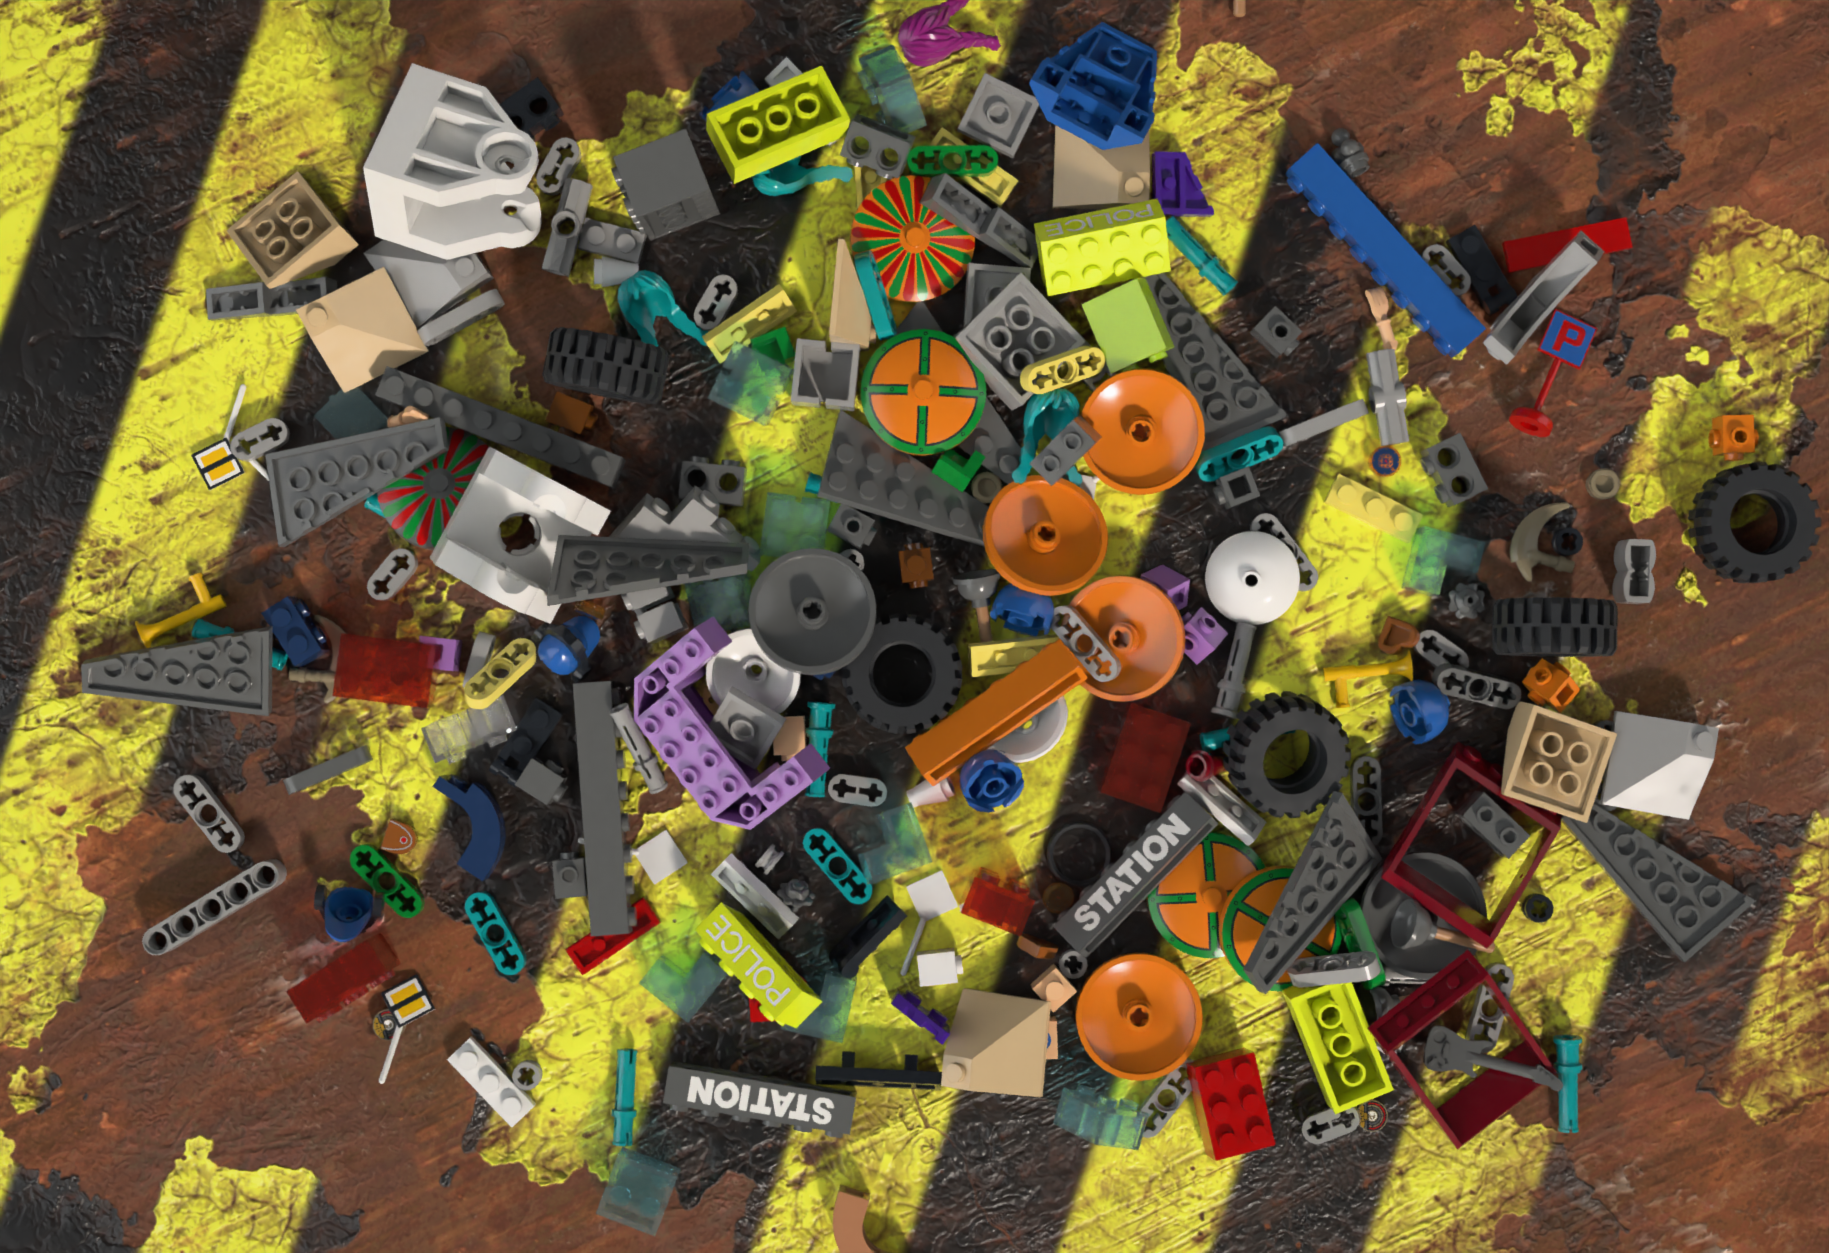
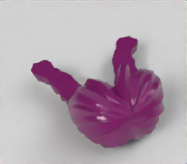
M947 0L940 5L922 8L903 22L898 33L899 47L902 48L901 52H903L906 60L922 67L937 64L952 52L958 51L961 48L984 46L992 51H998L1001 45L996 35H985L974 31L957 32L948 26L950 17L961 8H964L970 0Z

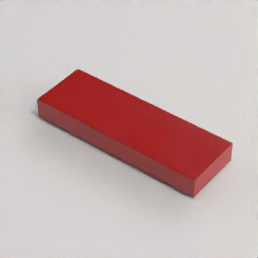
M644 896L631 904V907H636L637 926H632L633 931L631 933L591 936L590 932L565 949L582 976L661 923Z

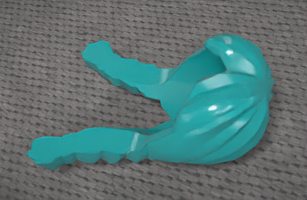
M798 156L752 176L755 187L761 193L769 196H778L794 193L808 184L822 183L833 178L849 182L853 174L852 169L849 167L832 165L805 169L798 165L801 156Z
M642 270L621 283L618 288V304L626 321L637 330L638 335L641 337V342L658 347L653 328L655 316L657 315L667 317L675 327L697 339L701 345L707 346L702 336L708 333V331L696 327L695 323L689 320L687 315L680 310L675 302L671 288L661 276L651 271Z
M1058 388L1044 394L1034 393L1028 400L1024 413L1025 437L1023 439L1024 446L1021 448V456L1019 457L1020 465L1012 473L1015 483L1022 484L1026 480L1027 474L1032 468L1029 463L1036 456L1039 440L1045 434L1053 440L1074 418L1079 416V402L1074 394L1067 389ZM1074 465L1066 473V476H1068V481L1080 487L1083 479Z

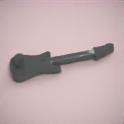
M1441 1025L1433 1026L1428 1032L1423 1062L1430 1070H1460L1474 1078L1477 1077L1472 1068L1475 1064L1532 1079L1535 1083L1550 1086L1554 1091H1560L1563 1088L1561 1080L1539 1064H1536L1534 1067L1481 1053L1483 1048L1493 1047L1494 1044L1490 1041L1467 1040Z

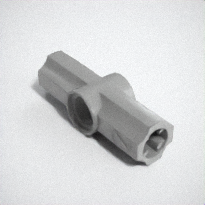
M566 178L557 213L552 219V232L542 266L543 270L569 277L593 185L581 180ZM565 221L575 222V228L569 234H562L560 232V227Z
M1384 349L1367 353L1366 360L1371 382L1369 402L1373 414H1376L1381 446H1389L1409 442L1404 412L1407 404L1406 392L1403 383L1399 381L1395 350Z

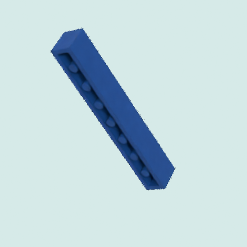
M1318 143L1288 169L1285 175L1288 177L1287 183L1292 190L1298 194L1302 193L1309 200L1308 206L1311 211L1318 217L1323 216L1330 225L1328 227L1332 234L1339 240L1344 239L1351 247L1349 249L1350 253L1358 262H1365L1372 270L1370 272L1372 278L1379 285L1387 286L1393 293L1391 295L1393 301L1401 309L1406 308L1414 316L1412 321L1422 332L1427 331L1435 339L1433 344L1440 353L1445 356L1448 354L1451 358L1456 356L1486 329Z

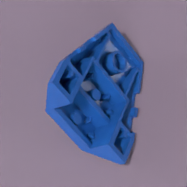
M1101 22L1081 35L1077 42L1071 46L1066 45L1061 48L1059 53L1051 59L1049 57L1044 59L1031 78L1029 85L1047 121L1085 140L1089 144L1102 150L1140 144L1147 135L1155 117L1153 103L1156 93L1154 92V81L1157 69V50Z

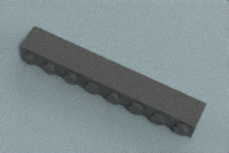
M386 366L375 394L386 401L404 408L413 406L428 414L430 418L441 417L445 419V423L613 489L617 485L626 462L621 456Z
M613 681L573 684L591 936L628 934L633 931L632 926H637L636 907H631L630 894H635L634 876L628 874V863H632L633 854L631 844H626L625 831H630L629 812L624 813L623 800H628L627 782L622 781L621 769L626 768L625 751L619 750V737H622L609 713L611 709L621 704L620 687H615V682Z

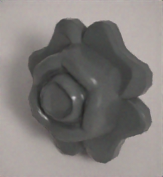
M1458 583L1455 588L1456 590H1451L1448 594L1450 598L1448 608L1450 611H1456L1455 615L1458 619L1464 617L1475 619L1477 612H1482L1485 608L1483 604L1484 592L1477 591V585L1474 583L1469 585Z
M792 879L788 883H781L780 889L777 891V895L783 899L784 904L792 912L798 911L804 905H812V899L815 898V893L809 889L808 884L798 879Z

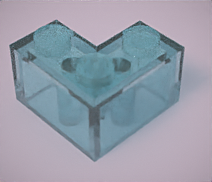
M893 44L858 59L862 71L857 72L863 89L867 91L872 105L877 104L879 111L874 113L878 122L905 133H910L927 125L910 73Z
M1427 526L1417 528L1401 588L1428 596L1439 595L1446 568L1466 574L1478 573L1486 542Z
M910 802L876 814L886 845L857 855L867 884H873L931 863L932 859L912 803Z
M707 951L702 954L688 973H685L662 954L639 984L688 1023L726 977L727 973L718 964L720 960Z
M827 970L820 997L823 1002L797 1028L785 1024L781 1026V1029L843 1043L857 976L851 979L844 978L839 972Z
M1078 1085L1077 1089L1063 1088L1053 1124L1096 1145L1139 1150L1149 1113L1138 1109L1139 1104L1125 1098H1120V1102H1117L1116 1099L1105 1095H1099L1098 1097L1095 1095V1089L1084 1085Z

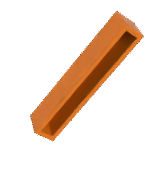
M1058 639L1056 642L1044 646L1041 652L1029 661L1020 663L1013 672L1003 679L994 681L989 686V689L982 694L967 700L962 708L952 715L945 716L928 732L916 736L905 749L922 776L932 786H935L962 767L973 755L988 749L1088 677L1062 640Z

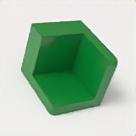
M786 327L750 339L763 372L795 361V351Z
M950 449L941 455L932 473L963 493L986 456L975 450L970 459L967 460Z

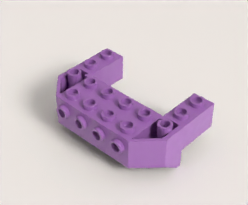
M711 617L692 629L634 678V721L710 820L751 830L822 776L830 767L811 743L782 766L776 762L761 774L757 768L756 770L731 756L709 728L714 715L693 687V684L706 674L704 665L733 642L717 620Z

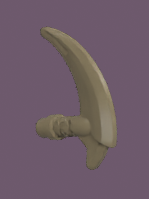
M1553 503L1534 510L1521 521L1514 532L1510 546L1511 563L1516 562L1520 573L1527 582L1532 580L1531 568L1537 563L1553 567L1559 572L1572 573L1575 561L1568 560L1560 555L1558 557L1546 554L1537 549L1538 537L1544 524L1554 514L1570 507L1569 503Z
M315 615L314 619L325 629L332 644L333 658L330 669L309 670L307 667L290 668L289 680L298 681L299 683H306V681L324 682L328 688L324 702L329 703L337 698L345 689L350 691L356 676L357 660L354 647L347 634L333 621L323 616Z

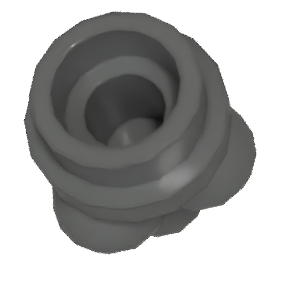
M1338 128L1334 130L1331 140L1338 148L1332 151L1330 157L1350 179L1360 176L1370 168L1368 164L1369 157L1364 152L1363 145L1354 139H1350V133L1347 129Z

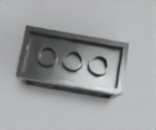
M686 129L613 157L616 167L611 168L618 187H620L621 192L625 196L623 201L627 212L637 229H639L640 234L646 233L650 241L720 214Z

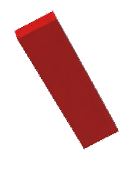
M1627 217L1504 241L1502 247L1508 274L1546 266L1580 231L1586 234L1604 251L1603 255L1629 250L1633 246Z

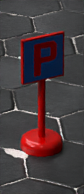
M1554 309L1537 348L1538 351L1553 357L1554 361L1534 407L1515 408L1509 417L1511 425L1532 436H1550L1553 422L1546 414L1541 412V408L1559 366L1563 362L1580 370L1598 328Z

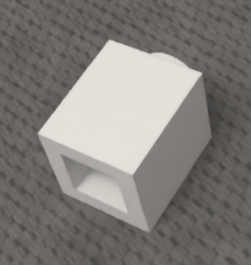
M954 948L917 952L920 987L958 983L957 974H963L961 955L955 956Z

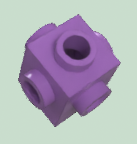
M1202 607L1193 615L1187 612L1182 616L1185 629L1184 653L1197 665L1216 649L1228 633Z

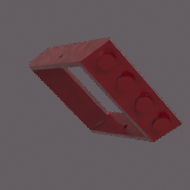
M1457 742L1386 858L1381 878L1488 949L1495 941L1561 828L1562 815L1502 795L1501 786L1504 768L1496 763L1491 764L1482 758L1475 748L1464 746ZM1456 768L1544 826L1490 920L1401 861Z
M1466 950L1367 1028L1427 1113L1457 1150L1542 1085L1526 1077L1489 1068L1436 1109L1402 1063L1395 1050L1481 983L1484 985L1522 1040V1043L1505 1055L1503 1059L1534 1067L1536 1064H1539L1553 1075L1557 1073L1492 977L1469 950Z

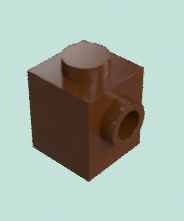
M556 392L545 421L559 427L557 432L575 439L576 434L585 437L587 431L592 432L598 415L594 414L596 408L589 404L590 398L576 392H572L571 397Z
M923 543L904 545L905 551H899L903 584L909 583L910 589L928 587V581L934 580L930 547L923 548Z

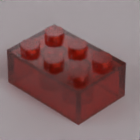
M341 633L332 696L420 708H433L442 646Z
M1128 702L1098 791L1161 813L1191 723Z
M982 866L979 871L972 869L959 902L960 913L1021 937L1035 902L1027 884L1012 878L1007 883L1000 880L1001 878H999L997 872Z
M379 933L363 941L286 991L306 1024L314 1019L321 1023L343 1009L340 1004L341 1002L347 1006L370 992L366 987L369 984L374 989L395 976L396 974L393 969L401 963L382 933Z

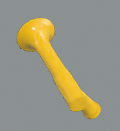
M202 573L194 574L188 578L199 598V604L154 624L145 625L135 621L137 631L146 648H151L152 642L161 634L227 607L221 594L211 598L202 578Z
M1409 650L1404 658L1395 662L1323 668L1324 681H1335L1336 708L1350 707L1347 679L1379 675H1401L1413 681L1412 659Z

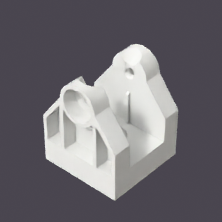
M413 63L411 64L363 167L375 237L449 260L497 247L516 248L525 246L538 235L542 222L540 203L536 194L527 187L538 165L536 144L527 133L519 130L486 87ZM505 162L513 163L514 167L510 170ZM511 206L516 208L517 212L514 215H508L504 212L505 208Z
M489 446L435 546L430 559L436 566L486 596L520 613L551 624L561 605L547 606V593L558 535L591 536L593 533L598 536L611 511ZM524 513L529 514V521L533 524L535 530L534 538L537 539L535 544H530L520 550L512 549L511 553L505 551L507 546L503 543L500 535V523L502 521L505 522L510 517L523 516Z

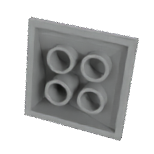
M382 240L364 253L375 271L385 267L417 330L494 279L477 253L446 260L387 240Z
M1019 273L955 337L972 363L984 374L985 381L1011 410L1022 406L1034 394L1024 390L1020 383L1021 372L1027 365L1078 348L1085 342L1078 332L1022 273ZM1036 374L1037 376L1032 380V383L1036 384V380L1043 377L1048 378V375Z
M1614 711L1611 732L1617 733L1605 768L1600 804L1689 820L1714 761L1719 728Z

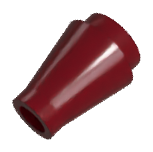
M1202 750L1195 751L1186 761V771L1196 781H1207L1220 772L1226 771L1223 759L1226 756L1221 753L1215 754Z

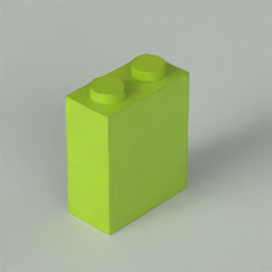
M1136 278L1081 304L1098 345L1104 353L1105 361L1111 374L1140 368L1138 364L1148 359L1150 364L1166 358L1168 356L1166 351L1175 347L1146 278Z

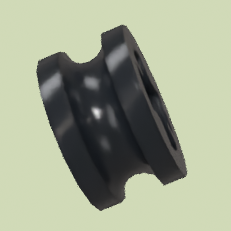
M1574 528L1560 529L1552 537V548L1561 556L1574 555L1581 550L1583 537ZM1563 534H1565V537L1572 536L1574 538L1571 541L1573 546L1571 550L1570 547L1562 548L1561 544L1564 542Z
M1530 894L1522 903L1523 914L1531 921L1542 923L1550 919L1553 914L1554 907L1552 901L1544 895ZM1535 900L1539 903L1544 902L1545 905L1541 908L1542 914L1540 916L1537 913L1532 914L1530 911L1534 908L1533 902Z

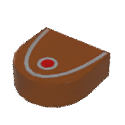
M392 818L389 821L380 849L394 854L408 853L417 844V832L408 823Z

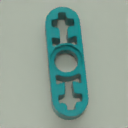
M871 250L855 254L856 270L876 333L881 341L897 335V328L875 257Z
M1270 426L1262 427L1202 451L1194 469L1203 481H1215L1220 477L1276 456L1283 448V440L1275 428ZM1245 449L1242 457L1231 459L1235 451Z
M819 827L809 830L803 840L806 852L851 903L863 904L867 902L873 890L872 883L827 830ZM813 834L817 837L823 835L826 838L823 845L828 851L831 846H834L837 850L830 853L824 862L819 859L820 856L824 855L822 850L818 847L815 849L810 847L812 843L810 836ZM842 857L846 861L847 870L843 874L836 875L830 871L829 862L832 858ZM852 869L857 873V875L852 876V879L858 885L862 882L866 884L864 888L866 895L863 897L859 894L856 896L851 895L853 887L848 881L844 886L839 882L848 877Z
M478 891L470 895L465 903V911L498 970L505 975L517 974L526 965V954L494 897L485 891ZM475 898H478L480 901L486 900L488 905L484 909L488 917L494 913L497 918L489 920L482 926L480 921L484 920L485 916L482 911H474L473 906L476 905ZM492 924H498L504 930V937L499 942L490 940L487 935L488 928ZM510 940L512 945L506 949L511 956L515 954L518 956L519 960L515 962L517 968H514L512 965L506 966L504 964V960L507 959L505 951L501 950L497 953L495 948L501 947Z

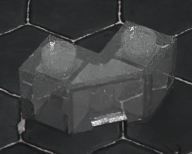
M501 695L487 708L474 709L470 707L460 713L437 720L421 728L434 762L438 763L447 759L448 763L452 764L467 758L465 752L486 743L493 747L508 741L506 735L517 730L505 698Z

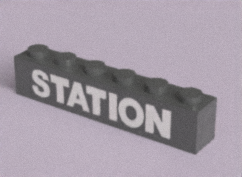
M1187 792L1182 796L1174 797L1167 806L1168 810L1160 818L1153 819L1146 826V832L1138 840H1133L1125 847L1124 855L1116 863L1112 862L1106 866L1101 873L1102 877L1094 885L1087 886L1081 892L1080 900L1072 908L1068 907L1060 913L1057 918L1058 922L1053 927L1079 954L1087 958L1218 825L1213 817Z
M672 1061L668 1069L663 1104H669L671 1110L687 1112L688 1108L701 1110V1114L705 1116L719 1117V1114L723 1113L732 1115L731 1119L735 1121L750 1122V1119L753 1118L763 1120L762 1124L770 1127H781L783 1123L794 1125L793 1129L796 1131L809 1133L812 1132V1129L825 1130L824 1134L827 1136L842 1138L843 1134L850 1135L857 1092Z

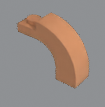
M843 1185L839 1187L833 1212V1232L840 1253H890L876 1247L865 1233L863 1220L869 1204L870 1194Z

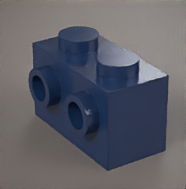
M287 596L261 613L268 625L273 626V633L294 666H306L330 650L326 644L328 640L325 633L318 625L315 626L309 616L311 612L302 599Z

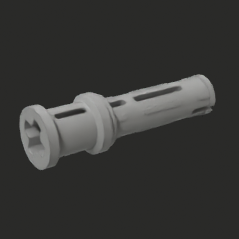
M1241 622L1236 623L1224 679H1220L1217 685L1220 690L1216 707H1213L1211 710L1214 714L1238 719L1236 715L1238 714L1237 709L1240 697L1246 690L1242 682L1254 633L1257 628L1254 625Z

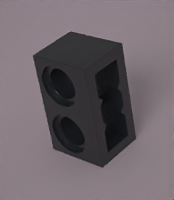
M538 77L499 104L511 121L515 119L522 120V126L519 130L527 133L533 141L535 140L534 136L543 129L548 131L554 128L560 122V117L564 115ZM545 101L548 103L547 109L543 113H533V107L537 102Z

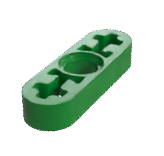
M986 145L917 146L910 151L907 158L909 171L915 176L934 177L943 173L950 177H985L994 173L998 165L996 151ZM934 153H940L938 158L940 170H934L935 163H926L924 169H918V165L912 163V160L918 159V154H924L926 160H935ZM949 153H956L961 157L962 163L959 168L951 170L945 167L943 163L944 157ZM965 153H971L970 160L980 159L981 154L985 153L988 159L993 160V163H988L986 169H982L980 163H970L971 170H966L967 157Z
M363 844L353 849L350 854L352 868L375 891L385 893V902L399 916L411 918L423 910L425 900L422 893L377 847L371 844ZM370 852L372 854L369 859L374 866L382 863L384 867L378 869L371 876L369 872L374 869L369 864L361 865L359 863L362 858L359 853ZM383 872L392 873L396 879L395 886L391 890H386L379 884V877ZM402 884L406 889L401 891V893L406 898L413 896L416 899L413 903L416 908L415 910L412 908L405 910L402 907L405 901L400 895L394 899L391 897V894L396 893Z
M1349 898L1342 904L1335 915L1349 953L1371 951L1376 954L1381 969L1380 973L1373 979L1360 981L1365 989L1371 990L1384 985L1386 976L1361 907L1354 898Z

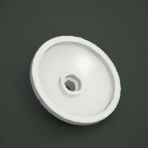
M1246 531L1227 538L1214 550L1206 567L1205 584L1211 602L1225 617L1235 622L1259 625L1278 618L1292 605L1299 589L1300 572L1294 554L1284 542L1264 532ZM1250 574L1255 575L1258 579L1257 584L1254 586L1246 583V577Z
M751 628L739 629L729 633L728 636L733 642L707 662L706 666L707 686L713 699L720 706L733 686L776 713H782L797 694L801 674L788 671L771 661L758 646ZM759 665L762 672L759 674L754 673L751 666Z
M1064 695L988 749L999 751L1014 763L1032 761L1046 754L1060 740L1067 724L1068 710ZM1032 721V725L1029 728L1024 729V725L1027 722Z

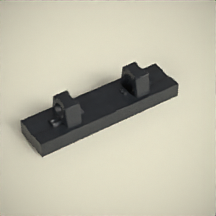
M843 1051L842 1066L816 1065L815 1080L816 1084L941 1091L942 1072L917 1071L918 1055L905 1054L904 1070L855 1068V1052Z

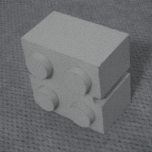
M797 338L791 392L792 405L820 408L821 402H825L826 409L854 411L861 351L860 345L831 342L832 352H826L827 346L825 341Z
M671 586L621 594L627 609L635 611L638 620L634 622V626L640 639H647L648 643H657L689 629L678 603L673 604L670 601L647 611V609L675 597Z

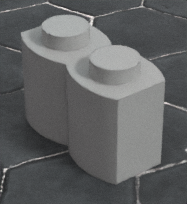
M1626 539L1618 541L1614 550V565L1617 574L1615 575L1612 587L1616 603L1644 604L1651 602L1655 591V582L1651 570L1656 560V549L1652 540Z

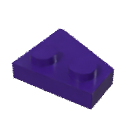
M1163 151L1152 153V199H1158L1164 215L1179 217L1213 216L1214 209L1212 205H1208L1201 191L1203 187L1198 177L1193 174L1192 165L1186 153Z
M898 989L891 999V1004L919 1027H924L936 1036L934 1039L943 1045L950 1035L949 1025L945 1023L948 1018L934 1008L931 1011L925 1009L920 1005L922 1000L911 991L907 990L903 993Z

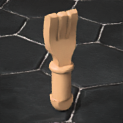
M1380 287L1366 290L1365 295L1376 318V326L1379 328L1383 341L1382 346L1384 349H1394L1396 351L1398 341L1394 337L1390 324L1391 319H1387L1389 305L1383 288Z
M408 406L398 415H391L387 419V426L391 428L428 420L429 415L413 406Z

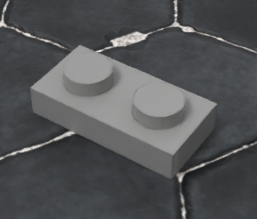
M585 218L577 248L625 262L638 263L639 265L647 235L646 233L641 235L636 230Z

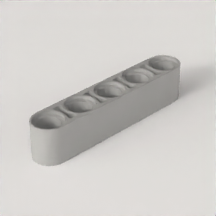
M269 859L255 864L146 931L142 938L144 949L151 955H161L176 949L281 885L287 876L285 865L277 859ZM266 866L274 870L275 878L272 882L266 881L263 876V870ZM239 882L243 883L248 889L245 899L239 897L236 892ZM212 899L220 903L221 910L218 915L210 910L209 905ZM185 915L193 920L194 927L192 931L186 930L183 926ZM158 932L166 936L167 943L165 947L157 944L156 935Z

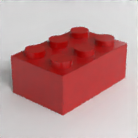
M1240 1048L1186 1063V1071L1191 1083L1192 1097L1207 1156L1218 1161L1276 1145L1257 1061L1253 1051Z

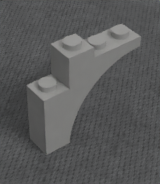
M1580 231L1496 318L1490 327V333L1483 342L1488 352L1494 358L1501 359L1507 365L1548 314L1598 263L1604 251L1586 234Z
M694 486L673 511H670L668 505L659 498L654 499L647 493L609 536L617 538L749 543L748 570L752 572L760 563L761 549L757 542L749 536L744 537L738 533L727 519L718 518L720 504L717 498L707 490L702 491L697 486Z

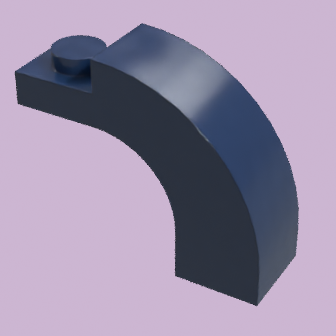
M451 774L449 777L447 775L439 776L432 787L462 806L468 813L472 823L471 841L457 862V865L481 881H484L490 877L496 868L504 850L506 828L503 813L494 796L481 783H473L467 790L465 788L467 783L454 774Z

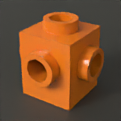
M1721 415L1712 418V429L1709 432L1708 442L1710 448H1713V456H1724V461L1744 460V455L1755 452L1759 436L1757 429H1754V415Z
M1543 658L1536 666L1529 670L1526 678L1522 681L1529 690L1527 696L1540 707L1546 704L1558 713H1561L1580 691L1567 668L1558 662L1552 665Z

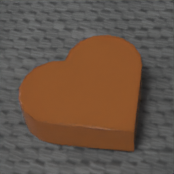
M1387 616L1379 636L1378 645L1384 653L1392 656L1397 655L1403 648H1412L1417 645L1420 633L1414 625Z
M1020 933L1016 943L1018 948L1035 958L1042 959L1055 958L1059 948L1049 941L1025 933Z

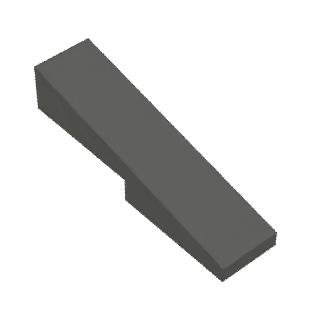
M946 173L932 177L919 202L920 204L1025 268L1033 267L1038 257L1036 235L1001 208H990Z
M327 277L295 280L269 289L264 282L206 289L208 320L298 314L296 309L337 290V280Z

